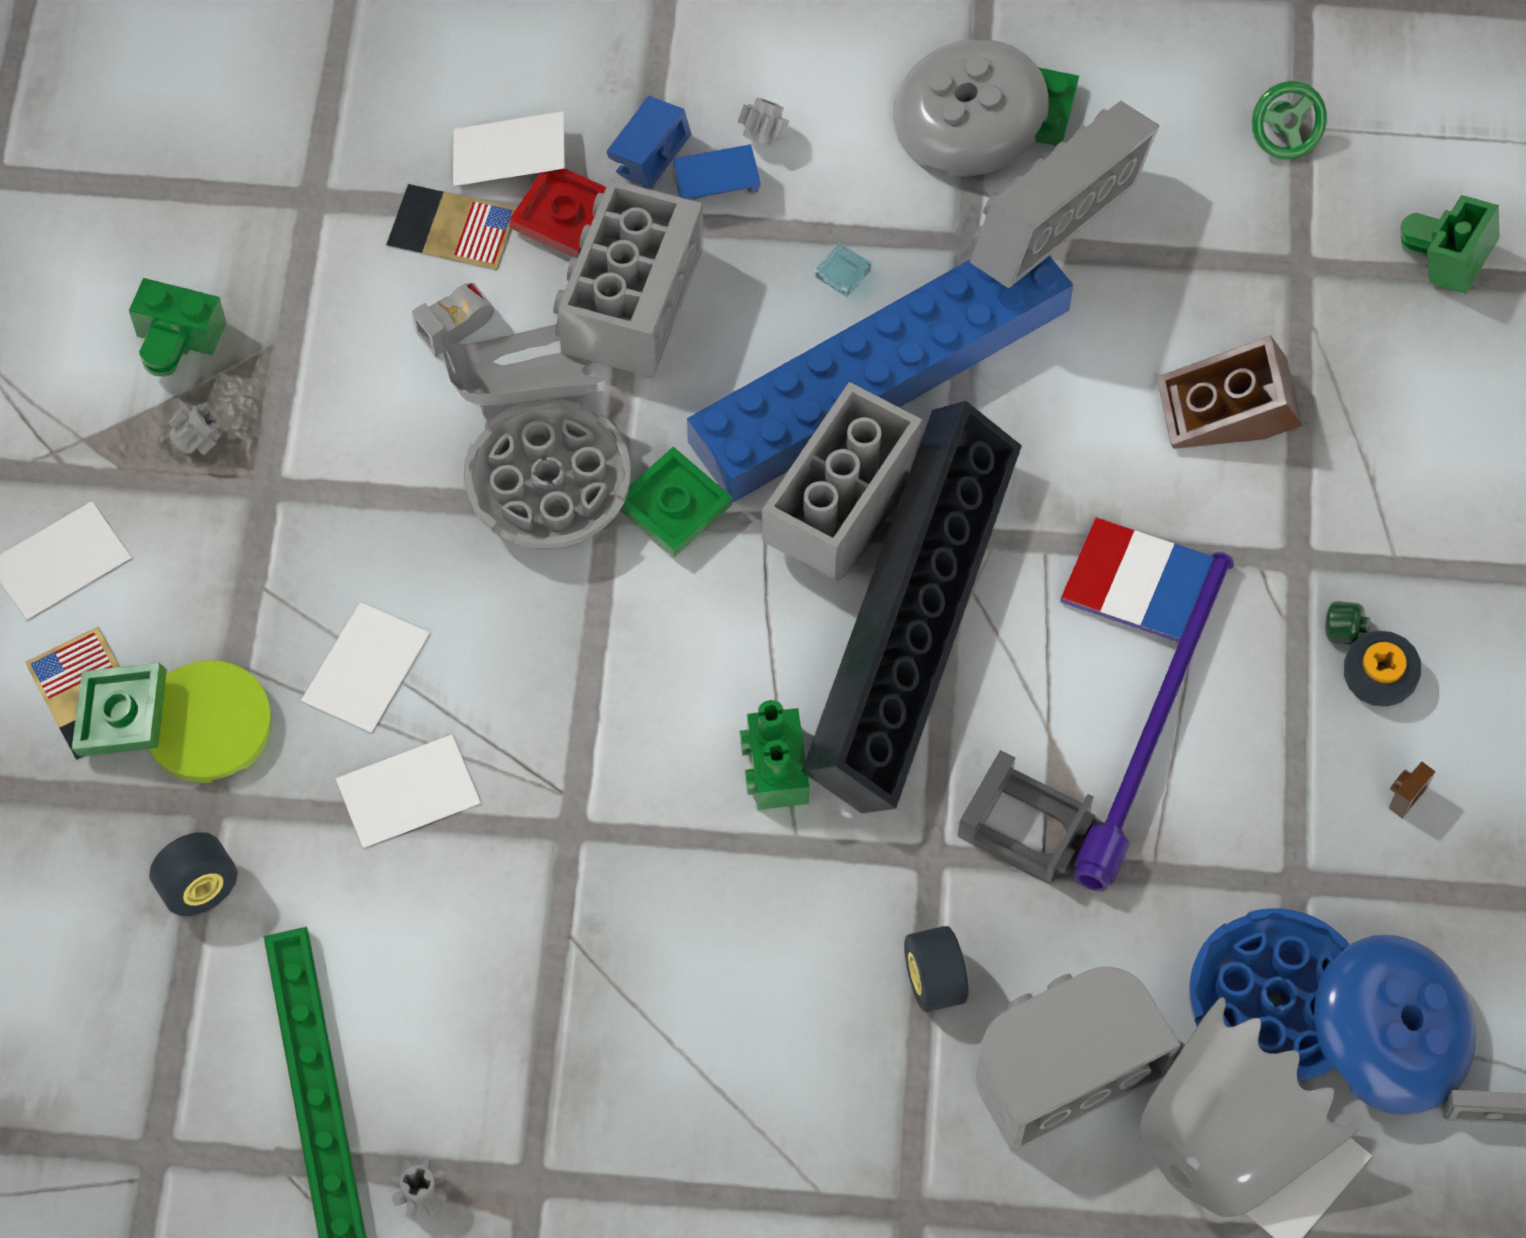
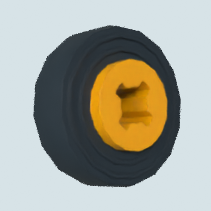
M1373 631L1363 634L1351 644L1344 659V678L1349 689L1360 700L1373 706L1388 707L1403 702L1414 692L1421 677V659L1416 648L1405 637L1390 631Z

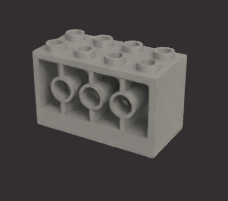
M610 179L604 194L598 193L593 207V216L595 217L592 225H585L582 231L579 257H572L569 263L565 291L559 290L556 295L553 313L558 314L555 335L560 337L561 353L654 378L703 251V205L700 202Z

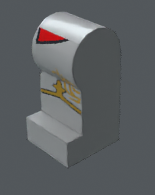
M474 283L461 285L449 297H444L430 307L424 303L412 310L415 332L435 357L442 353L440 335L446 337L451 343L457 344L484 326L494 314V307Z

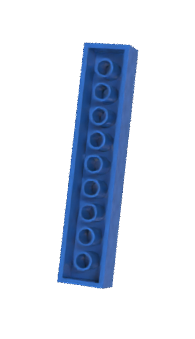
M1050 255L1010 288H1007L971 264L969 259L688 417V444L718 485L732 496V503L789 471L849 382L900 408L1070 310L1073 283Z

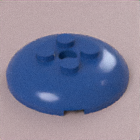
M1267 908L1254 910L1228 924L1224 923L1204 942L1192 967L1189 982V1001L1197 1027L1216 1001L1224 997L1226 1006L1223 1020L1227 1027H1234L1247 1020L1258 1018L1261 1022L1258 1045L1262 1051L1269 1054H1278L1295 1050L1299 1053L1298 1081L1311 1079L1330 1071L1331 1068L1324 1057L1317 1037L1314 1015L1315 998L1319 981L1327 965L1334 962L1345 947L1350 944L1340 933L1325 922L1311 915L1289 909ZM1272 992L1280 993L1287 999L1288 1004L1275 1007L1267 994Z
M1374 935L1353 942L1345 947L1334 962L1327 965L1319 981L1315 998L1316 1032L1328 1065L1331 1069L1337 1068L1344 1080L1352 1087L1349 1092L1377 1110L1397 1115L1425 1112L1446 1102L1451 1091L1458 1090L1468 1075L1476 1046L1473 1010L1462 983L1450 966L1428 947L1414 940L1396 935Z

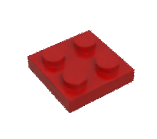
M566 168L541 172L510 217V228L571 257L578 258L581 252L580 238L585 225H592L595 217L593 216L595 199L598 193L604 194L607 187Z

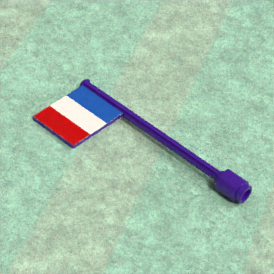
M1095 517L1072 570L1060 603L1179 643L1107 819L1100 826H1091L1088 829L1074 863L1076 870L1074 878L1079 884L1094 891H1105L1109 884L1115 882L1130 845L1122 831L1227 571L1234 567V560L1224 552H1215L1210 556Z

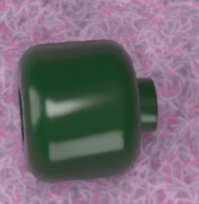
M1343 601L1331 603L1327 610L1325 634L1330 642L1351 645L1363 633H1369L1370 617H1365V610L1361 604Z

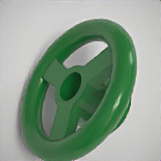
M1286 81L1272 86L1259 98L1254 107L1251 121L1254 138L1264 152L1275 158L1295 159L1309 153L1320 142L1327 125V110L1322 97L1313 87L1299 81ZM1286 93L1303 95L1295 104L1281 100L1273 103L1267 109L1270 103L1280 95ZM1313 105L1315 111L1314 128L1309 137L1302 142L1298 129L1302 122L1301 117ZM1290 113V122L1283 125L1284 116ZM1263 122H1267L1272 130L1285 134L1289 148L1280 147L1272 143L1265 134Z

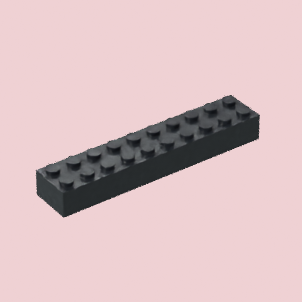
M967 401L933 409L930 414L801 771L860 813L897 808L1022 447L1020 443Z

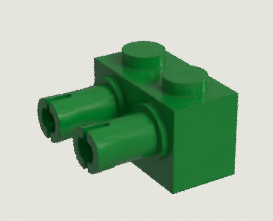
M775 700L765 701L760 704L758 713L747 714V729L739 730L742 756L750 755L752 769L745 770L747 795H756L757 810L809 804V779L807 775L801 772L806 758L799 709H783L780 702Z

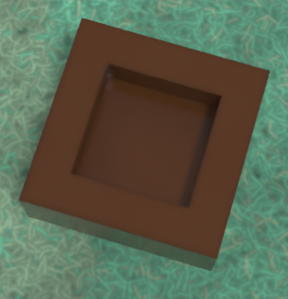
M1422 761L1412 773L1405 769L1390 788L1395 794L1389 809L1403 819L1428 789L1436 771Z

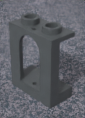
M1000 750L960 819L958 837L1051 884L1058 871L1063 874L1066 873L1076 853V850L1071 848L1077 836L1085 838L1088 829L1095 820L1096 815L1090 812L1094 796L1087 794L1084 802L1081 803L1015 770L1016 757ZM1003 792L1062 823L1066 834L1055 852L1044 854L1034 851L984 825Z

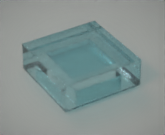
M839 242L815 269V277L848 297L871 271V262Z

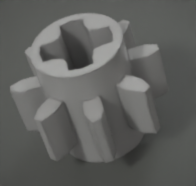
M758 97L754 105L744 104L737 121L745 125L743 136L764 145H771L773 137L776 139L783 138L789 124V120L781 116L784 107Z
M188 403L183 404L168 422L172 427L170 430L172 442L185 453H192L198 449L202 455H205L217 444L216 440L221 436V433L217 430L220 427L218 416L211 408L203 404H198L194 409Z
M427 1158L422 1162V1165L413 1166L406 1160L404 1161L405 1171L401 1177L395 1175L390 1178L392 1185L401 1189V1191L391 1197L395 1206H400L406 1202L409 1218H413L417 1211H426L432 1217L434 1215L433 1206L437 1200L447 1201L448 1198L446 1191L437 1187L446 1181L444 1171H437L432 1174L431 1164ZM421 1182H426L428 1190L420 1189L417 1195L412 1194L410 1187L418 1188Z

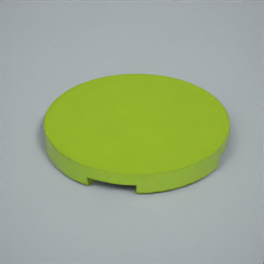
M219 660L192 662L166 675L158 748L148 749L154 761L168 774L193 783H212V780L227 777L241 769L246 770L262 754L271 734V708L263 687L252 674L242 667Z

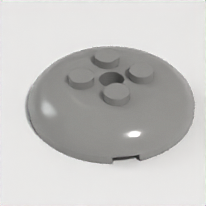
M962 40L934 50L922 58L907 73L894 101V127L904 150L921 166L927 169L930 166L947 171L949 176H977L1007 166L1033 145L1036 141V133L1040 129L1042 122L1047 119L1049 96L1041 71L1026 54L1017 48L995 40ZM969 98L971 101L965 102V99Z
M566 399L519 403L499 412L485 424L484 431L479 435L475 443H471L464 465L466 493L478 518L500 537L512 543L536 549H556L571 546L585 541L600 532L620 511L628 495L631 481L629 452L616 427L602 414L599 417L581 408L580 403ZM545 476L557 477L552 481V484L540 480Z

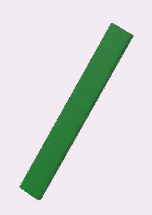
M302 927L263 936L318 1238H367L308 928Z

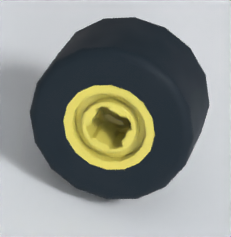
M194 832L181 836L167 844L156 855L150 866L149 878L170 912L178 916H194L215 907L230 894L236 884L238 870L217 837L207 832Z
M940 926L906 935L904 941L906 967L915 998L920 1008L925 1012H931L966 1003L969 995L967 971L959 942L949 926Z

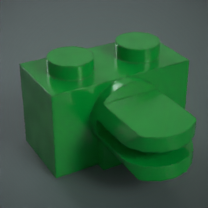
M1461 195L1452 211L1445 210L1440 219L1420 213H1412L1402 221L1400 226L1402 249L1428 257L1429 283L1466 294L1500 238L1499 205Z
M147 278L142 279L129 308V314L136 335L144 338L139 350L143 366L148 373L158 377L172 375L177 369L182 355H187L189 350L213 356L227 323L220 297Z

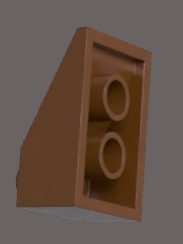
M1271 335L1156 377L1170 444L1173 449L1262 440L1303 426L1287 357Z

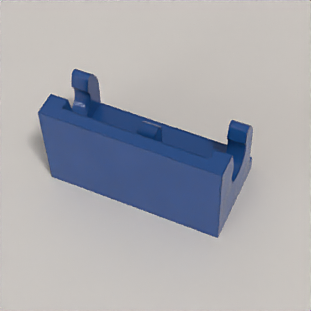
M648 96L606 151L609 159L623 164L618 167L616 173L630 181L643 185V188L651 189L692 135L684 108Z
M751 144L674 159L673 176L678 196L684 199L691 200L748 188L753 193L758 192V188L761 187Z

